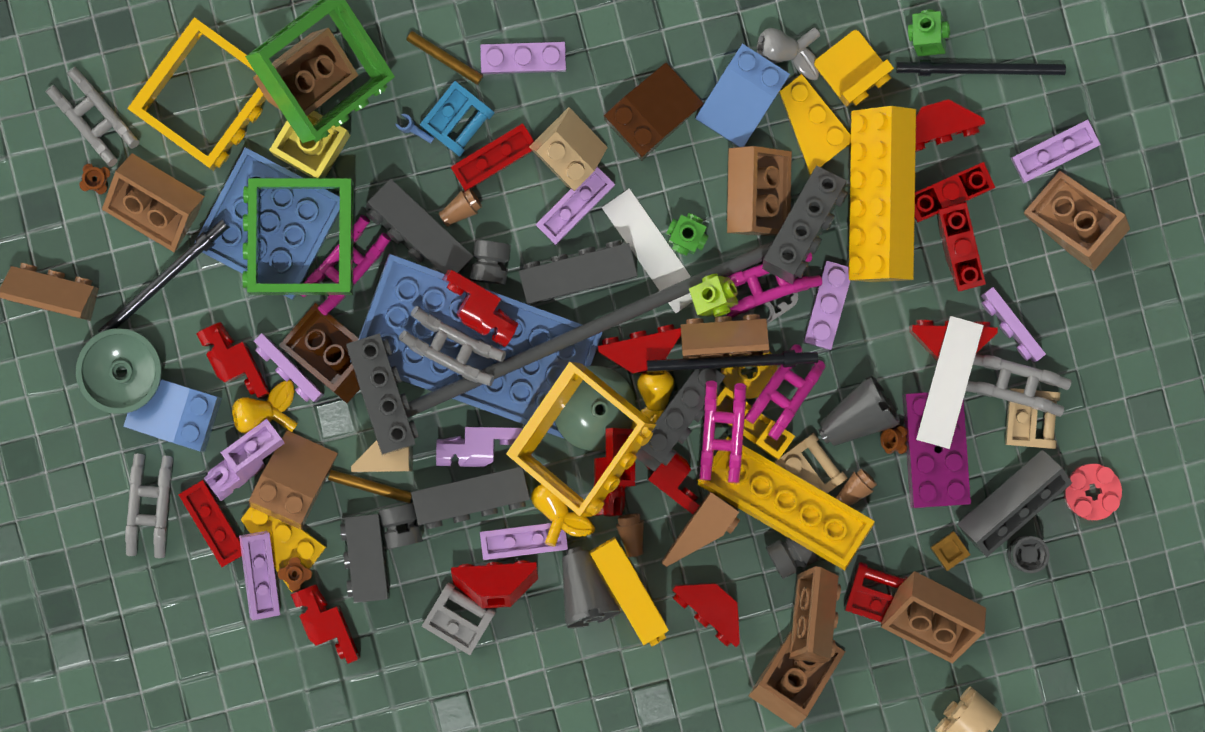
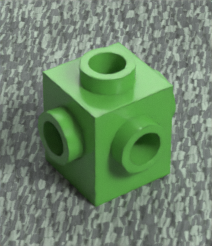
M923 10L920 13L912 14L913 24L908 25L909 41H913L917 56L946 54L945 38H950L949 21H944L941 11Z
M688 213L687 217L681 215L678 221L673 219L666 233L671 236L668 243L673 245L672 250L684 256H687L688 253L694 255L696 249L702 251L709 235L704 233L707 226L702 225L704 220ZM686 228L691 229L693 237L685 238L682 234L683 230Z

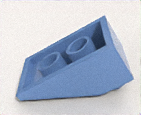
M742 43L695 119L736 146L744 147L788 80L790 74Z
M161 379L159 388L153 398L140 409L127 413L123 427L205 452L222 398Z

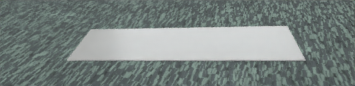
M630 189L602 207L625 242L630 244L632 252L659 291L691 277ZM689 293L669 302V305L677 313L693 301Z
M950 316L916 440L950 449L983 325Z

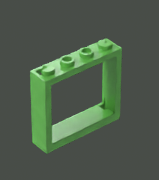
M319 0L245 56L302 143L312 140L317 143L322 138L327 137L330 134L328 130L332 126L338 127L349 119L348 114L354 110L356 112L368 105L369 101L367 99L373 94L377 96L384 92L385 88H387L386 84L395 77L346 0ZM329 14L371 79L312 124L269 58Z
M248 178V186L243 188L244 203H248V214L243 215V230L248 231V243H243V259L248 260L247 271H243L242 275L243 288H247V292L250 295H353V180L351 178ZM259 189H340L339 284H258Z

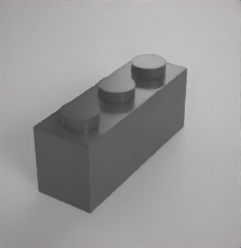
M379 514L344 518L345 523L340 524L342 541L347 540L348 552L343 553L345 569H350L351 580H347L348 597H353L354 603L389 599L383 531Z

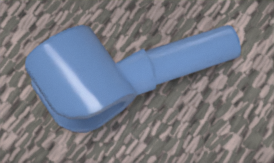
M401 114L405 119L409 120V124L406 127H400L396 124V127L401 132H411L428 143H432L434 137L419 129L409 115Z

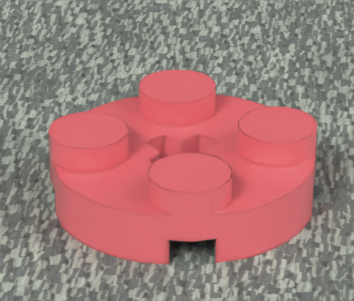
M1085 464L1076 468L1069 476L1072 484L1064 490V499L1068 508L1077 516L1086 520H1101L1107 518L1119 508L1122 498V486L1120 480L1110 468L1100 464ZM1090 484H1094L1095 488L1100 489V494H1097L1096 500H1092L1091 496H1086L1085 491L1090 489Z

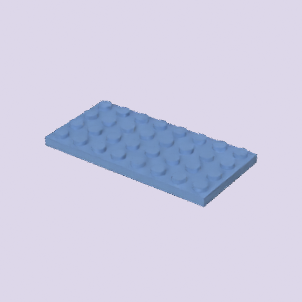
M389 254L358 340L380 333L381 339L387 338L392 352V355L387 356L390 367H397L400 380L429 391H434L464 377L425 356L415 353L399 340L400 334L406 330L414 337L419 338L429 344V346L431 345L437 332L427 329L421 322L411 316V312L416 306L460 332L506 351L505 359L575 329L582 324L489 291L501 298L496 310L498 311L500 308L512 320L519 323L512 339L506 347H503L492 340L493 329H490L487 335H482L460 321L456 313L467 294L463 292L462 296H459L447 289L448 283L442 280L445 274ZM602 332L499 377L493 381L491 386L483 384L452 399L526 425L569 362L581 363L585 367L591 366ZM447 338L440 352L456 359L462 345ZM472 351L466 365L482 370L500 361L482 357ZM553 423L547 433L563 438L555 423Z

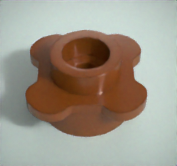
M86 164L83 167L82 181L79 183L80 188L83 191L93 190L100 195L104 194L107 191L106 181L110 177V170L107 167L97 168L92 164ZM96 176V177H97V181H96V182H93L92 179H93V177Z
M904 426L883 431L880 441L886 453L892 454L894 451H898L899 454H904L907 451V429Z
M292 557L285 568L279 569L278 577L289 584L291 591H298L305 580L311 579L312 571L301 563L300 558ZM294 571L298 574L296 577L292 575Z

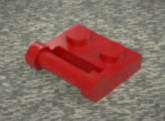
M859 562L844 610L882 622L894 596L862 586L864 578L898 589L908 577L905 576L903 579L869 568L868 564Z

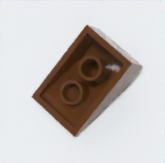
M664 63L604 115V121L642 161L703 106L704 103L667 63Z
M315 303L279 344V347L348 404L360 390L353 365L350 362L351 359L346 344L357 341L358 337L330 314L323 315L318 310L319 305Z

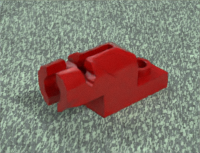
M448 270L442 279L448 283L446 288L459 296H462L463 292L467 294L456 313L460 321L482 335H487L490 329H493L492 340L506 347L519 323L512 320L500 308L498 311L496 310L501 298L457 272Z
M222 322L213 324L196 334L202 346L214 345L212 350L207 352L206 356L219 379L229 383L246 375L247 379L244 380V383L251 395L256 394L257 398H263L270 394V390L247 344L241 342L233 346L232 343L235 341L225 330Z
M606 429V457L594 459V486L634 429ZM635 462L630 468L624 470L619 478V485L614 491L608 493L603 500V508L594 516L623 515L625 487L635 486Z
M676 452L667 466L661 463L648 480L691 514H694L700 506L695 502L698 497L686 487L682 491L678 489L679 485L691 471L687 459Z
M317 584L291 594L295 607H308V610L302 613L299 618L308 639L317 646L337 637L339 643H336L335 647L341 660L346 659L347 664L361 658L340 606L338 605L327 610L326 606L328 603L319 591Z

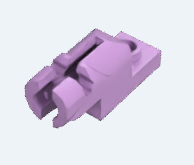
M266 419L220 452L225 459L212 468L204 479L219 500L222 501L231 495L235 488H240L250 478L263 470L266 465L262 460L285 443Z
M465 427V439H461V436L437 439L436 466H451L452 458L456 454L459 458L458 464L460 467H485L494 462L495 439H500V445H512L523 428Z

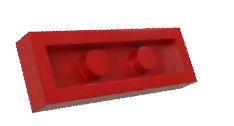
M522 123L451 166V169L463 189L467 191L533 152L529 146L534 140Z
M205 480L178 494L220 566L223 568L242 556L240 539Z

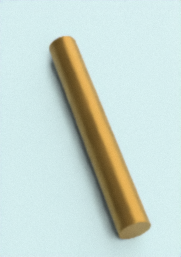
M414 31L409 33L406 39L408 42L476 85L480 83L483 78L482 74Z
M332 469L328 477L329 481L410 503L412 499L411 492Z

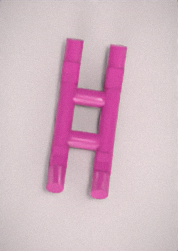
M361 215L353 225V245L363 234L364 229L370 222L369 218ZM382 233L365 256L353 247V262L357 264L353 269V286L384 252L385 247L391 241L387 234ZM339 244L303 284H320L325 279V276L335 284H339V271L334 268L339 261ZM329 295L318 307V310L323 315H327L346 295Z
M811 253L808 255L806 262L812 261ZM763 264L744 271H738L728 277L734 282L736 287L747 282L752 295L739 300V304L731 307L730 312L726 316L733 318L775 299L821 286L822 278L820 275L805 276L795 279L793 284L775 276L779 286L763 292L758 277L769 274V272L762 269Z
M794 344L790 349L795 350V353L802 352V348L798 344ZM818 360V363L813 365L805 379L791 370L792 367L784 368L783 365H779L744 419L754 424L769 401H773L784 409L768 433L771 438L777 441L820 378L826 367L825 363ZM784 379L798 388L791 400L777 391Z
M706 382L699 480L711 481L714 450L731 451L728 482L739 483L746 408V386L743 383H737L734 386L733 412L716 411L717 382ZM715 422L732 424L731 440L714 439Z

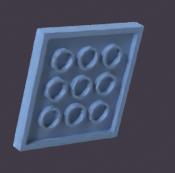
M246 147L199 235L203 232L207 233L221 219H224L230 228L214 241L215 245L202 253L242 274L243 271H247L248 260L243 259V243H248V231L243 230V215L248 214V203H244L243 188L248 186V178H303ZM259 189V283H303L340 213L339 196L326 189ZM284 295V296H286V297H288V298L294 300V298H295L296 295Z

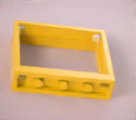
M194 17L127 109L214 171L216 167L220 168L228 160L230 155L227 152L232 145L235 144L237 146L246 135L244 129L250 121L254 123L263 111L261 106L266 98L258 87L208 156L146 112L202 35L254 71L245 56L247 55Z
M569 362L506 455L581 517H592L603 508V500L608 493L617 488L620 483L619 478L624 470L633 465L637 458L636 453L641 446L646 445L653 435L652 430L656 424L583 364ZM583 380L637 424L585 500L532 456L536 447Z
M616 537L592 549L590 552L592 558L643 646L649 643L652 647L666 639L665 633L669 631L668 627Z

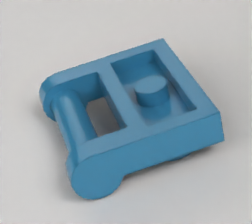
M454 81L420 123V126L460 157L465 151L463 149L485 120H490L494 112ZM473 106L478 110L477 114L457 139L453 141L448 137L449 134Z

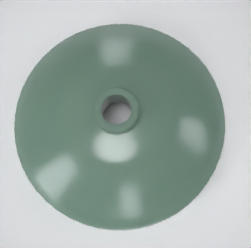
M109 329L95 335L82 348L76 364V379L81 393L94 407L108 413L124 414L140 409L153 398L161 382L162 366L157 350L143 335L128 329ZM121 367L127 369L125 377H120L118 374V370Z
M586 366V368L636 408L634 393L628 382L619 373L602 366ZM583 380L554 423L562 437L570 444L584 450L599 451L606 449L607 428L631 429L633 420ZM598 404H601L603 406V412L597 415L595 412V407Z

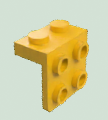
M857 30L850 32L814 62L817 71L846 107L851 103H854L856 106L869 96L867 91L874 85L880 88L891 79L889 74L894 69L888 60L883 62Z

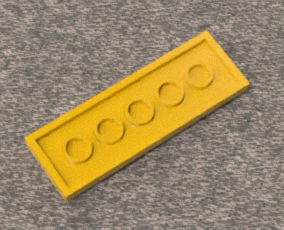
M744 445L742 446L739 483H729L731 451H717L713 457L711 481L698 480L699 486L844 571L846 570L873 528L874 520Z

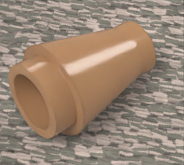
M471 189L467 191L462 190L439 212V216L444 224L449 227L453 223L478 214L482 204Z
M861 468L858 472H853L835 498L848 506H852L873 493V488L877 483Z
M626 514L618 517L616 528L625 547L627 557L644 554V520L640 519V514Z

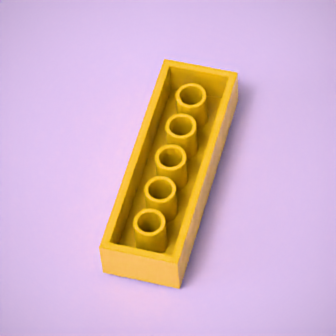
M886 106L851 111L849 280L886 282L914 280L916 109Z

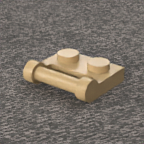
M1009 388V390L1024 393L1025 390ZM1036 390L1035 397H1042L1056 404L1057 401H1060V392ZM1008 401L1005 445L1056 449L1057 441L1054 440L1056 415L1048 412L1045 413L1043 439H1035L1038 410Z
M815 433L809 435L781 456L779 460L774 461L775 464L825 493H829L848 478L843 471L840 472L819 445L817 442L819 438ZM808 448L831 478L827 483H823L801 452Z

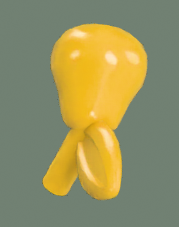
M645 371L637 380L638 390L646 405V408L640 412L654 423H656L666 409L674 389V378L667 371ZM634 421L632 423L631 429H635V427L637 426V424Z
M288 380L287 382L282 381L271 390L267 401L248 397L237 399L232 406V416L236 429L240 433L246 434L267 419L271 422L273 419L290 432H293L298 423L282 413L289 408L293 401L295 391L293 382Z
M542 484L533 489L531 493L533 505L552 521L545 544L555 547L561 529L567 534L576 537H584L594 533L595 527L587 517H581L575 512H568V506Z

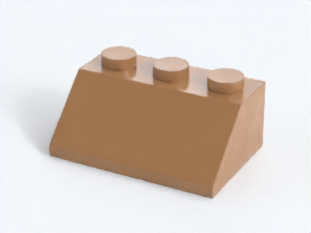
M329 28L310 33L272 62L306 116L358 76ZM255 75L253 79L267 101L279 109L258 75Z
M758 146L729 148L727 233L777 236L791 211L792 151Z
M132 153L115 171L102 210L175 252L197 217L205 196Z
M21 263L20 268L10 267L0 287L1 299L91 321L99 288L91 286L92 280L77 276L75 282L64 279V273L48 270L47 275L38 273V267Z
M759 314L744 315L743 320L732 321L731 316L716 317L715 322L703 323L702 318L687 319L686 324H681L683 358L769 354L767 320L760 319Z
M815 566L797 574L789 659L822 664L830 661L831 657L835 654L836 642L833 640V632L838 624V612H835L836 601L839 600L841 594V585L838 584V575L822 567Z
M914 571L898 587L881 622V628L953 664L984 634L986 608Z

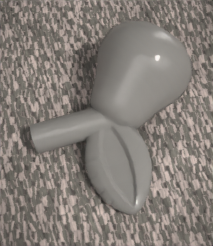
M776 28L765 29L760 34L757 43L758 54L774 64L793 60L796 69L805 78L817 80L819 77V72L814 66L816 57L806 48L820 37V33L816 28H812L797 41Z

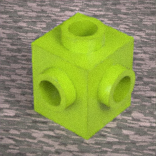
M717 273L702 278V283L689 288L697 315L723 316L730 312L731 307L739 304L736 297L738 292L734 282L729 277L718 276Z

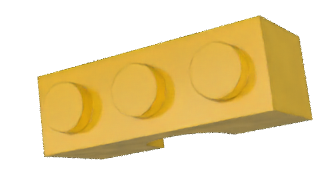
M724 387L717 397L716 411L733 412L734 392L727 387ZM746 402L745 416L752 407L748 402ZM760 414L754 424L744 419L743 436L777 460L780 459L795 438L786 429L777 441L771 438L768 433L774 426L775 421L763 414Z

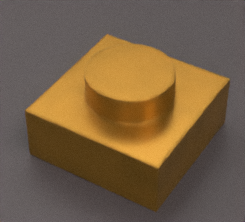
M954 531L930 547L946 571L971 555Z

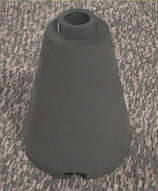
M873 375L865 378L820 421L821 428L818 431L826 444L831 442L836 446L896 427L900 424V418L891 400L886 398L882 392L884 389Z
M582 547L567 550V555L562 558L564 611L567 628H582L589 626L588 623L595 621L601 623L618 616L621 611L620 605L592 558L590 551L583 550Z

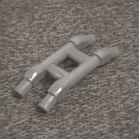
M74 66L67 72V75L87 98L74 108L55 85H51L45 92L91 144L105 163L112 167L118 160L100 137L113 127L131 149L138 146L139 140L86 77ZM95 106L105 119L92 129L82 116Z
M418 306L412 310V317L421 322L427 329L437 333L430 346L406 330L399 336L401 342L406 344L415 353L437 362L462 375L467 380L475 383L479 382L487 386L493 384L494 375L482 372L480 369L466 365L472 351L482 357L500 362L504 361L506 351L460 332L441 322V320L430 313L428 314ZM447 338L462 345L456 359L440 352Z
M975 355L973 365L1000 370L996 386L980 381H968L966 392L988 397L992 396L1029 406L1045 413L1048 412L1058 417L1062 416L1064 406L1042 397H1035L1039 381L1068 390L1072 383L1070 379L1048 370L1018 364L996 356ZM1011 373L1028 378L1024 393L1007 389Z
M137 453L134 454L129 482L130 491L125 531L126 555H137L138 525L155 526L153 541L154 557L164 558L173 457L162 456L158 487L142 486L145 455ZM140 497L157 498L156 515L139 514Z

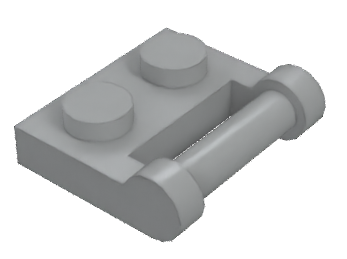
M448 582L422 624V627L471 655L497 611L493 608H481L472 599L455 590V586ZM450 599L482 618L478 626L445 607L446 601Z

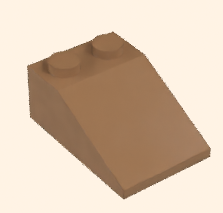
M1061 171L1055 175L1024 211V215L1070 255L1093 271L1096 270L1130 230L1125 214Z
M286 430L282 437L285 444L274 451L249 499L250 507L302 530L338 453Z
M708 492L661 563L667 567L722 537L726 531L731 534L740 521L736 517L739 511L713 493Z
M791 629L759 677L749 697L796 728L808 716L846 651L836 645L834 656L831 657L830 661L822 664L789 659Z

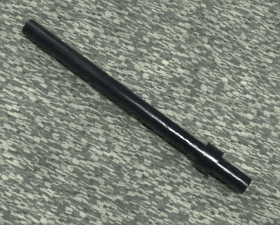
M919 59L918 62H896V73H918V76H931V74L1065 75L1066 64L931 62V59Z
M221 219L207 233H201L195 239V244L105 323L98 332L117 329L203 251L207 252L215 245L214 241L230 228L229 224L224 219Z
M784 350L781 354L647 360L646 367L647 372L783 365L784 368L796 367V364L818 363V352L795 353V350Z

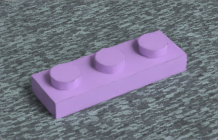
M565 42L480 45L482 74L566 72Z
M1086 120L1012 157L1011 160L1024 184L1101 144L1089 121Z
M597 167L575 191L570 189L536 226L557 245L615 184Z
M826 261L821 277L822 285L819 286L803 343L831 350L850 280L848 266Z
M994 287L981 295L984 300L981 303L984 309L991 316L995 314L1002 322L999 325L1000 329L1009 339L1013 336L1019 344L1016 347L1018 352L1026 361L1031 359L1032 362H1036L1046 355Z
M261 333L254 340L258 345L255 349L256 352L265 361L272 359L278 365L275 371L286 382L291 379L298 386L295 391L306 402L309 399L317 402L324 395L265 334Z
M551 523L480 532L483 560L568 550L566 532L561 529L556 546L552 547L545 544Z
M262 531L240 535L250 619L258 620L279 616L280 610L270 533Z

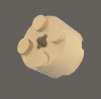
M970 686L961 695V701L958 704L955 701L949 704L943 713L946 717L935 728L936 732H988L989 730L993 732L1002 717V713Z

